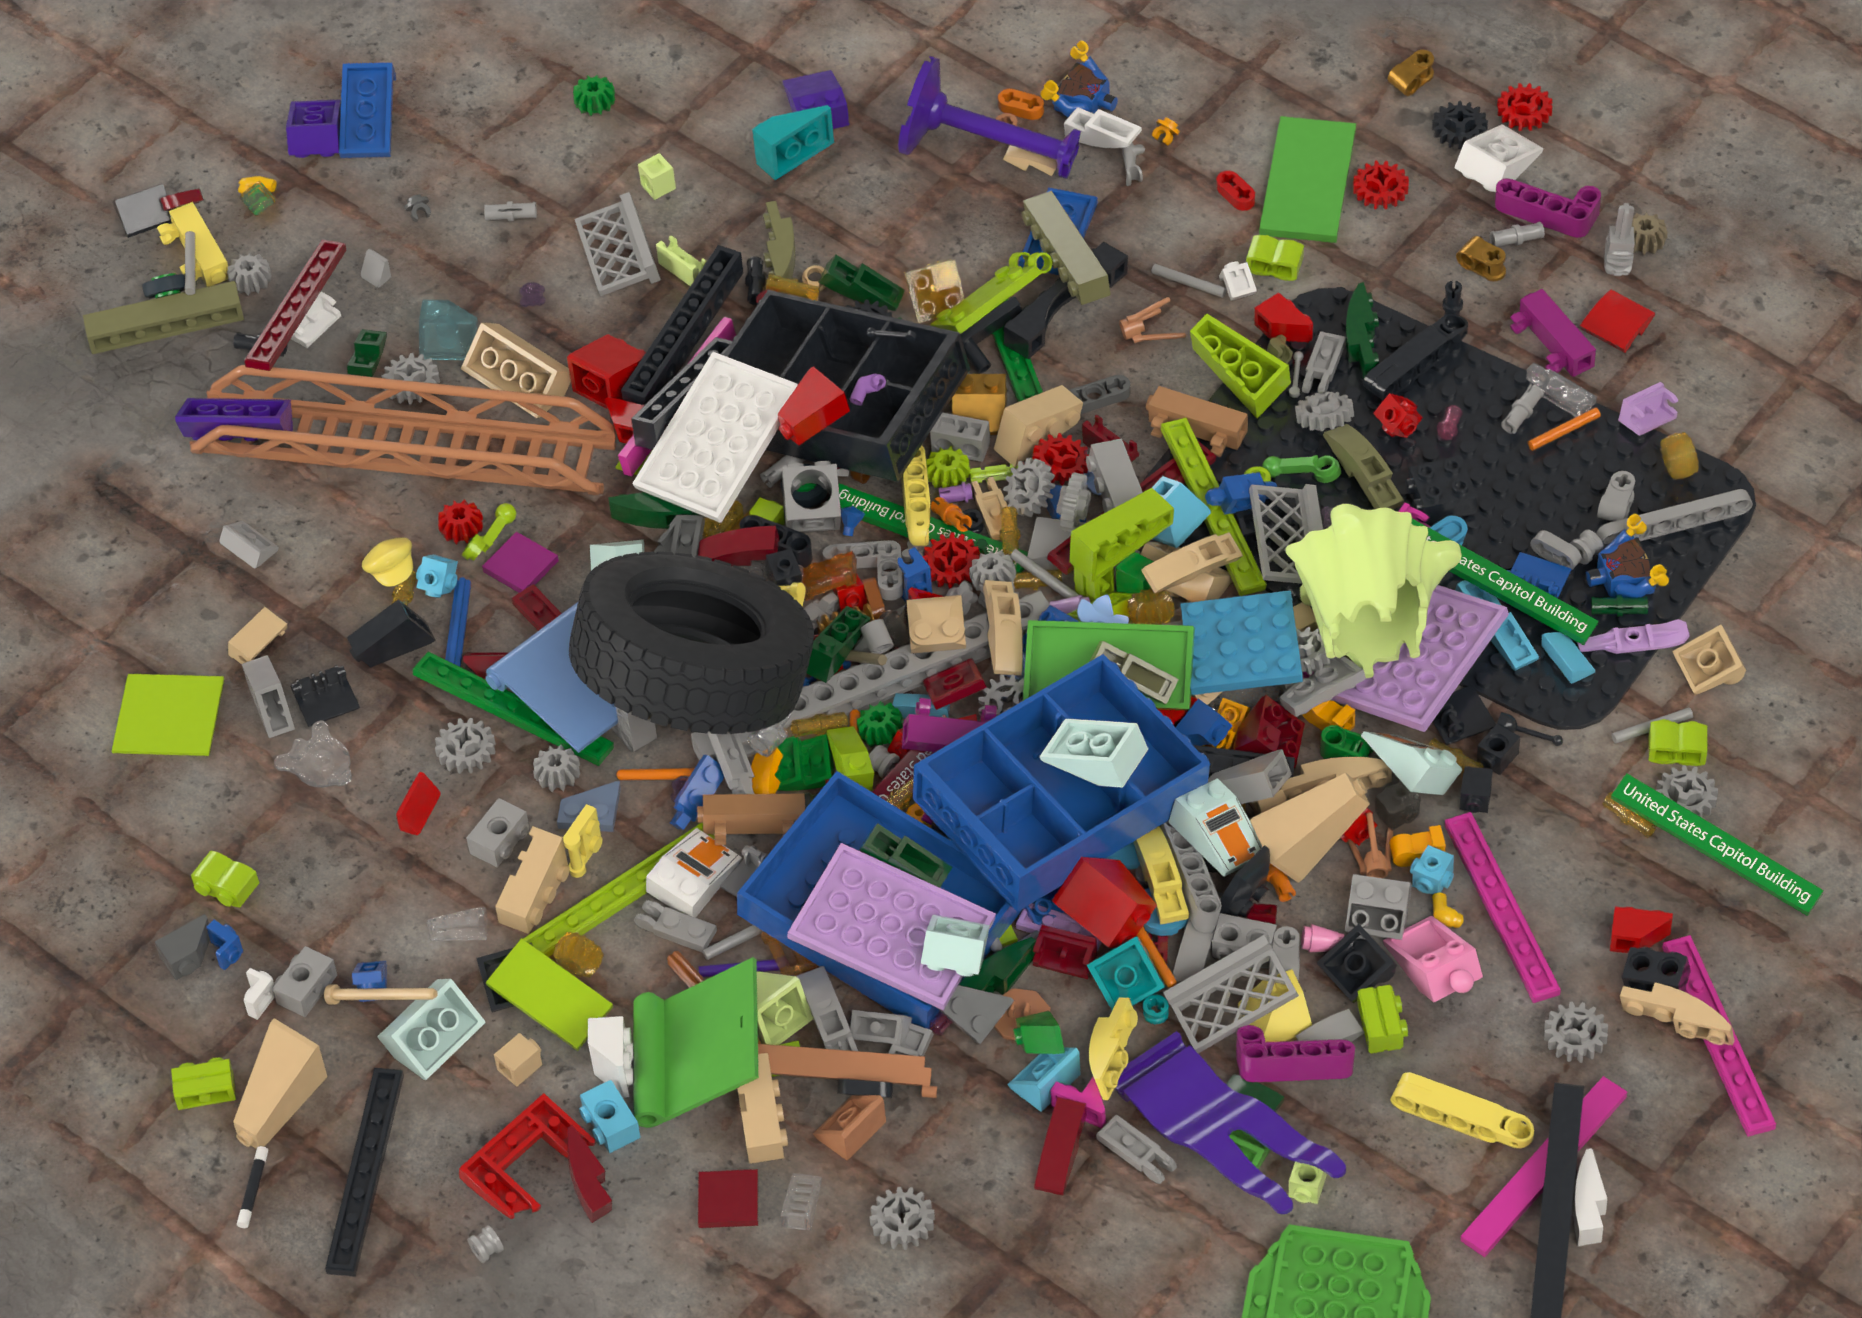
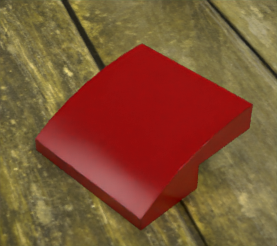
M1610 289L1591 309L1580 324V328L1626 353L1637 335L1642 336L1656 314Z

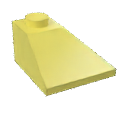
M1292 969L1286 971L1299 996L1249 1024L1262 1029L1266 1042L1297 1040L1296 1035L1312 1026L1304 993ZM1262 980L1252 991L1264 994L1269 981ZM1275 983L1271 995L1279 997L1289 990L1286 985ZM1249 997L1245 1010L1254 1011L1258 1009L1262 1000Z

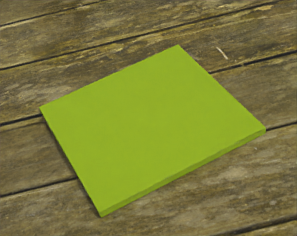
M128 674L112 753L209 756L224 676Z

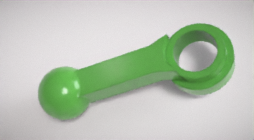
M1315 455L1312 457L1286 459L1270 456L1264 460L1262 465L1263 468L1270 472L1271 478L1280 474L1313 472L1319 482L1328 483L1337 479L1341 474L1339 462L1331 456L1318 458ZM1326 465H1332L1328 469L1321 470V468Z

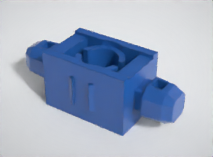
M1260 472L1223 477L1219 488L1207 491L1205 499L1209 505H1220L1224 515L1252 509L1249 493L1251 485L1277 487V484L1271 481H1263ZM1258 494L1259 499L1263 503L1266 499H1269L1266 495Z

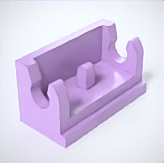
M1659 382L1623 399L1618 421L1640 436L1676 419L1678 412L1668 405L1667 399L1671 403L1678 402V399L1664 387L1663 383Z

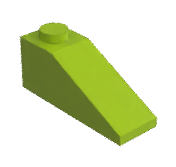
M855 727L827 730L826 734L837 771L867 790L872 791L873 767L868 750Z

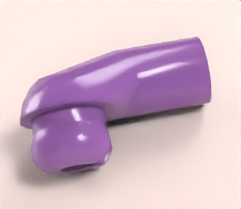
M871 374L859 378L850 401L855 405H862L866 394L879 391L885 387V377L880 374Z

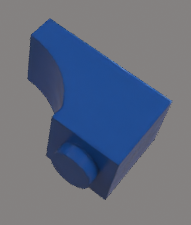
M1198 698L1176 726V729L1181 734H1185L1190 739L1192 745H1213L1216 747L1226 737L1233 725Z

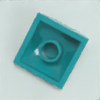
M1137 936L1087 965L1111 1010H1113L1118 998H1129L1132 1006L1165 988L1160 975L1149 957L1148 950Z

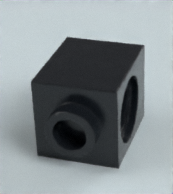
M1496 724L1478 744L1477 762L1483 768L1493 769V772L1501 775L1519 754L1520 736Z
M1465 766L1460 796V810L1472 813H1488L1493 769Z

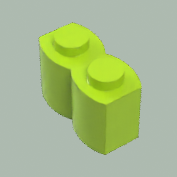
M1268 235L1253 236L1246 262L1252 274L1260 276L1272 275L1281 280L1294 281L1297 280L1303 261L1304 245L1294 240H1277Z
M1667 719L1650 723L1648 761L1657 764L1705 765L1707 757V725L1696 721L1678 724Z
M210 851L191 874L194 888L198 893L203 896L217 897L220 903L228 907L240 908L259 884L255 870L243 863L232 861L227 856L216 851Z

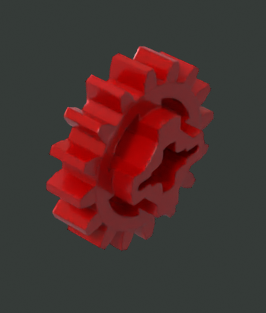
M1518 83V88L1515 89L1509 86L1508 92H1501V98H1498L1497 115L1502 116V123L1509 122V128H1513L1516 125L1519 131H1522L1523 127H1527L1529 131H1532V126L1540 129L1542 128V122L1548 123L1549 116H1552V98H1548V91L1541 93V86L1534 89L1531 83H1528L1527 87H1523L1521 83Z
M1375 161L1374 166L1366 163L1365 170L1359 168L1357 175H1354L1353 193L1357 194V200H1364V206L1374 204V209H1377L1379 205L1387 209L1388 204L1396 207L1397 200L1404 201L1405 195L1409 191V177L1405 176V170H1398V164L1388 166V161H1385L1383 165Z
M1058 433L1057 438H1053L1049 434L1047 435V440L1039 439L1038 445L1034 446L1032 459L1041 460L1051 467L1050 473L1055 474V477L1051 480L1052 484L1057 480L1063 486L1065 481H1069L1072 473L1083 475L1088 473L1086 457L1089 456L1087 454L1088 447H1080V439L1074 442L1072 441V435L1063 438L1062 434Z
M954 532L950 533L949 538H945L943 534H940V541L938 542L931 539V547H924L925 555L922 556L930 566L931 582L937 580L938 587L940 588L944 583H947L949 589L953 587L954 583L960 586L963 580L971 583L969 568L972 567V560L980 558L979 548L974 546L973 539L966 541L965 534L955 538Z

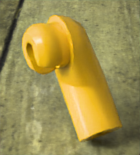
M261 176L242 178L238 182L240 184L238 192L246 195L252 191V187L256 188L257 186L262 190L274 192L277 182L274 179Z
M1433 894L1434 918L1447 927H1461L1464 917L1455 909L1447 906L1446 894Z

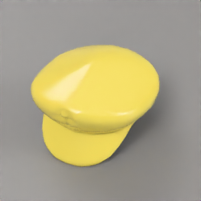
M394 538L378 543L362 561L363 570L372 574L379 583L387 587L396 586L404 582L413 571L411 541L408 538Z

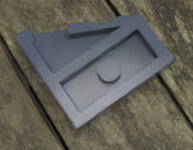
M620 781L561 799L557 819L558 829H569L587 804L596 808L600 831L614 832L621 791Z

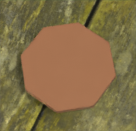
M1013 988L1002 995L1011 997L1014 1002L994 1028L1003 1039L1015 1040L1013 1029L1017 1028L1016 1018L1050 1011L1051 1009L1037 991Z

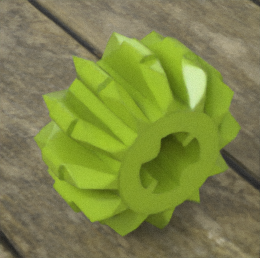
M951 446L948 450H943L939 447L938 453L931 452L929 459L926 460L928 482H932L934 488L957 486V484L962 485V482H966V478H969V459L967 455H963L961 449L953 451Z

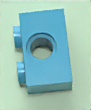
M612 1080L580 1094L582 1107L579 1108L581 1117L586 1124L589 1122L594 1128L592 1133L599 1145L604 1144L609 1153L641 1138L638 1122Z

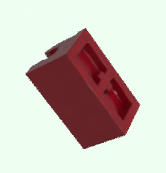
M1097 414L1095 415L1093 426L1088 420L1082 424L1083 444L1089 448L1091 444L1121 439L1103 426V419ZM1122 440L1129 459L1133 462L1139 457L1137 443L1130 440L1128 444Z
M1041 925L1033 952H1036L1033 966L1088 980L1091 972L1087 965L1097 957V938Z

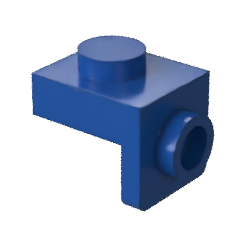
M213 920L206 928L211 943L219 948L216 951L219 967L226 970L240 958L243 953L239 936L232 927L227 924L222 925Z

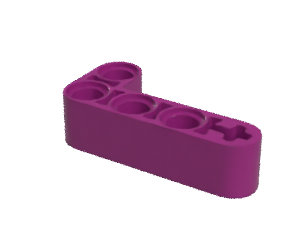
M1502 179L1496 184L1495 207L1498 211L1531 223L1541 222L1543 227L1572 237L1586 236L1600 213L1601 192L1594 186L1582 187L1575 198L1571 200L1513 179Z
M1247 1025L1237 1030L1236 1061L1240 1076L1246 1081L1276 1082L1344 1079L1353 1074L1355 1046L1350 1041L1335 1039L1266 1042L1262 1029L1257 1026Z

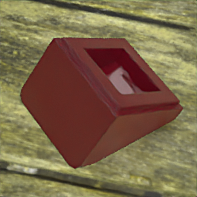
M1254 903L1253 908L1247 914V919L1276 925L1278 905Z

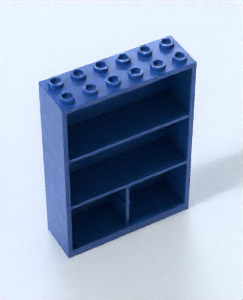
M1102 654L914 765L913 800L1018 912L1061 886L1081 857L1106 859L1170 819L1176 798L1208 783L1210 762L1204 753H1200L1191 744L1190 739L1185 734H1181L1174 727L1170 718L1164 716L1156 708L1154 702L1150 698H1146L1138 690L1134 681L1128 680L1120 671L1118 665ZM1065 719L1138 724L1148 750L1124 787L1098 786L1041 761L1040 755Z

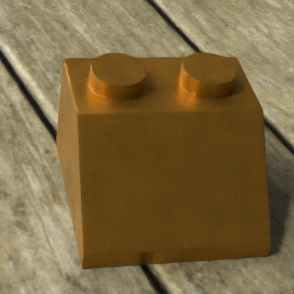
M967 374L952 397V414L989 421L990 435H998L1004 408L1007 407L1006 374Z

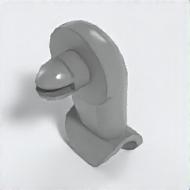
M1131 143L1128 147L1122 148L1127 186L1131 185V180L1143 181L1142 171L1135 163L1136 155H1140L1145 151L1144 146L1141 144L1133 145Z

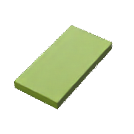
M522 938L486 981V985L576 1051H579L588 1039V1018H604L613 1008L611 1002Z

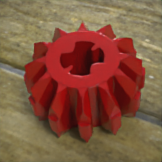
M464 499L461 503H457L453 500L451 506L444 505L443 511L439 512V532H441V535H444L446 541L453 540L456 545L460 541H465L468 544L469 538H473L476 534L483 531V515L480 509H477L474 502L468 504Z

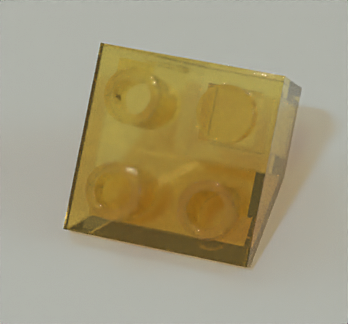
M954 259L928 264L904 273L917 323L936 319L940 312L952 309L965 299Z

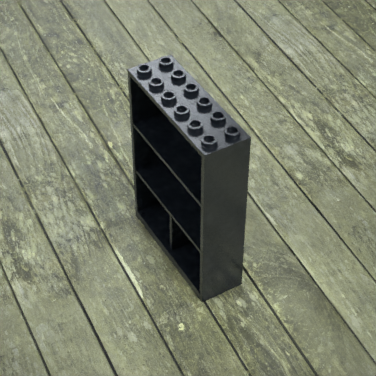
M768 290L758 302L751 316L746 319L744 326L738 335L733 338L731 345L723 354V356L796 384L800 383L810 368L815 367L845 393L850 409L848 413L799 446L793 440L786 439L778 428L766 448L767 451L813 462L829 461L831 464H837L838 468L896 482L899 481L970 371L959 332ZM869 327H873L880 331L899 333L913 331L917 334V338L914 342H910L906 338L876 335L870 338L866 335V330ZM871 374H880L885 377V387L879 391L866 394L862 405H855L850 401L859 378Z

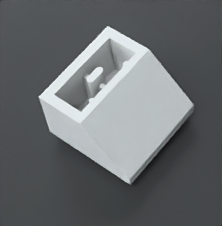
M623 1016L588 1018V1046L594 1075L604 1083L612 1080L623 1098L629 1097V1086L633 1085V1068H631L633 1043H631L630 1027L625 1028Z

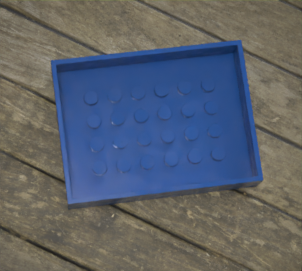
M836 771L737 892V915L816 965L824 966L827 972L894 1014L912 1017L911 1024L930 1029L942 1014L935 1006L788 939V931L840 844L843 843L859 850L869 832L878 823L901 839L907 836L953 867L940 888L996 913L995 921L988 933L983 960L991 951V945L995 939H1000L1022 910L1017 912L952 841ZM963 976V977H962V979L960 980L959 984L962 982V980H963L966 976Z

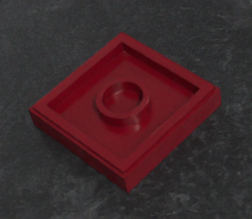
M973 658L922 680L936 710L987 688Z
M758 1169L699 1172V1228L758 1226Z

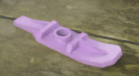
M1677 619L1656 625L1646 624L1645 626L1613 628L1605 634L1589 637L1585 645L1578 642L1577 644L1581 652L1606 650L1618 654L1674 647L1684 644L1690 635L1687 623ZM1635 635V636H1637L1638 638H1637V639H1631V638H1629V636Z

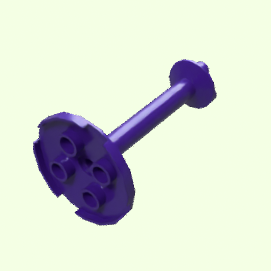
M930 56L931 62L925 61L907 103V106L913 107L905 125L902 124L898 143L899 153L910 155L927 131L937 129L942 123L1055 159L1058 176L1068 178L1079 150L1080 130L1074 128L1063 140H1059L947 104V96L941 92L940 59Z

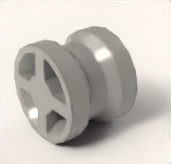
M1591 530L1583 531L1579 539H1574L1570 542L1579 550L1581 554V561L1579 563L1588 564L1592 560L1593 555H1598L1604 549L1603 542L1599 536Z
M878 745L869 754L873 771H877L882 779L901 760L895 753H888V749L883 745Z
M489 1225L482 1228V1232L479 1235H472L467 1238L470 1248L482 1263L488 1261L493 1253L499 1254L504 1250L502 1242Z

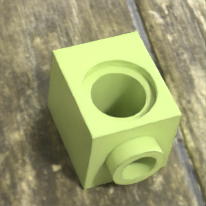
M660 153L638 164L641 186L654 200L676 189L673 167Z
M1295 1162L1289 1179V1197L1302 1203L1311 1202L1318 1204L1327 1174L1315 1166ZM1303 1179H1310V1180H1312V1181H1311V1182H1304V1181H1302V1180H1303Z

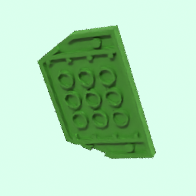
M1289 1224L1282 1232L1280 1239L1268 1249V1254L1250 1271L1242 1318H1429L1431 1297L1422 1280L1421 1271L1418 1263L1415 1262L1414 1253L1409 1241Z

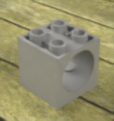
M819 461L814 463V466L792 463L787 465V468H782L786 527L799 532L840 530L841 510L837 464H831L829 461ZM815 483L827 490L830 499L821 508L810 510L801 507L794 501L792 497L793 492L803 484Z

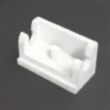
M320 292L291 339L308 348L341 317L340 311L332 307L336 301L327 294Z

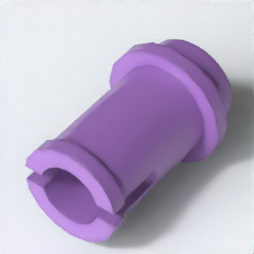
M965 481L962 482V485L939 488L940 497L944 498L948 503L964 500L968 503V500L973 499L971 483L965 484Z

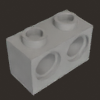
M942 413L930 431L932 452L938 453L939 447L943 450H948L951 446L953 451L961 449L963 455H967L970 460L984 461L990 445L989 421Z
M1220 913L1212 940V957L1221 960L1263 935L1266 936L1273 947V938L1277 925ZM1270 960L1262 964L1261 968L1269 969Z

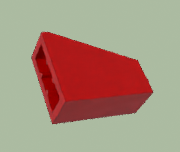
M815 367L810 368L778 412L781 434L786 439L793 440L799 446L850 411L844 391Z

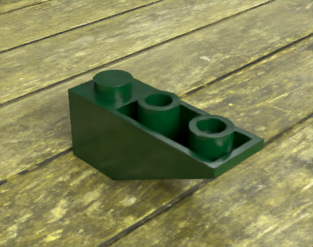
M846 606L813 641L807 674L827 683L840 669L861 636V627L869 623L871 617Z

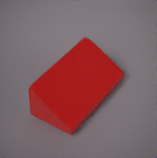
M423 772L417 774L396 813L400 831L413 835L421 833L441 796L439 789Z

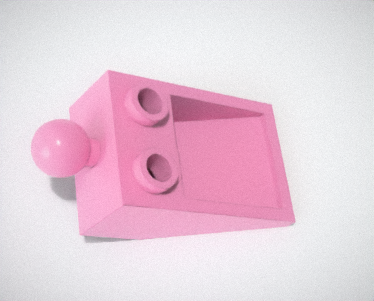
M1432 915L1406 928L1402 940L1392 938L1383 940L1384 946L1413 984L1432 1002H1436L1455 991L1466 993L1471 990L1475 981L1483 977L1476 949Z

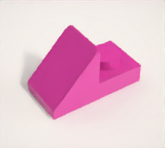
M1094 1077L1091 1078L1082 1093L1074 1086L1063 1085L1056 1081L1051 1089V1104L1053 1107H1055L1057 1097L1086 1103L1087 1117L1085 1121L1101 1129L1106 1125L1105 1107Z

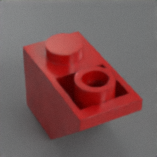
M1279 292L1254 307V325L1270 339L1276 338L1278 335H1284L1286 341L1310 342L1313 340V322L1311 318L1300 312L1290 299H1286Z
M607 396L605 403L618 440L621 443L627 444L634 435L631 418L645 405Z
M1615 906L1610 951L1629 953L1630 947L1650 948L1671 934L1673 913L1661 910H1641L1628 906Z

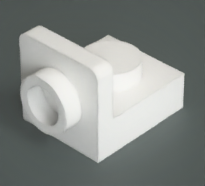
M1236 261L1224 266L1219 278L1220 281L1224 280L1231 301L1253 295L1257 292L1247 262L1239 264Z
M249 968L246 974L250 988L247 990L243 1000L248 1015L258 1020L275 998L273 992L274 982L268 973L264 971L258 972Z

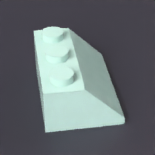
M437 979L428 987L437 990L438 995L435 999L415 1000L377 1036L397 1061L423 1080H427L486 1023L452 979Z

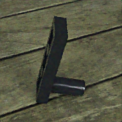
M1015 296L960 334L966 356L979 374L986 372L991 367V363L977 344L1021 313V305Z

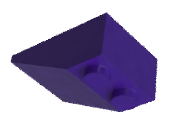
M831 70L783 80V86L792 112L828 105L831 108L833 129L849 126L847 102L842 88Z
M341 99L291 101L286 124L288 155L305 158L310 156V154H320V156L329 157L339 153Z

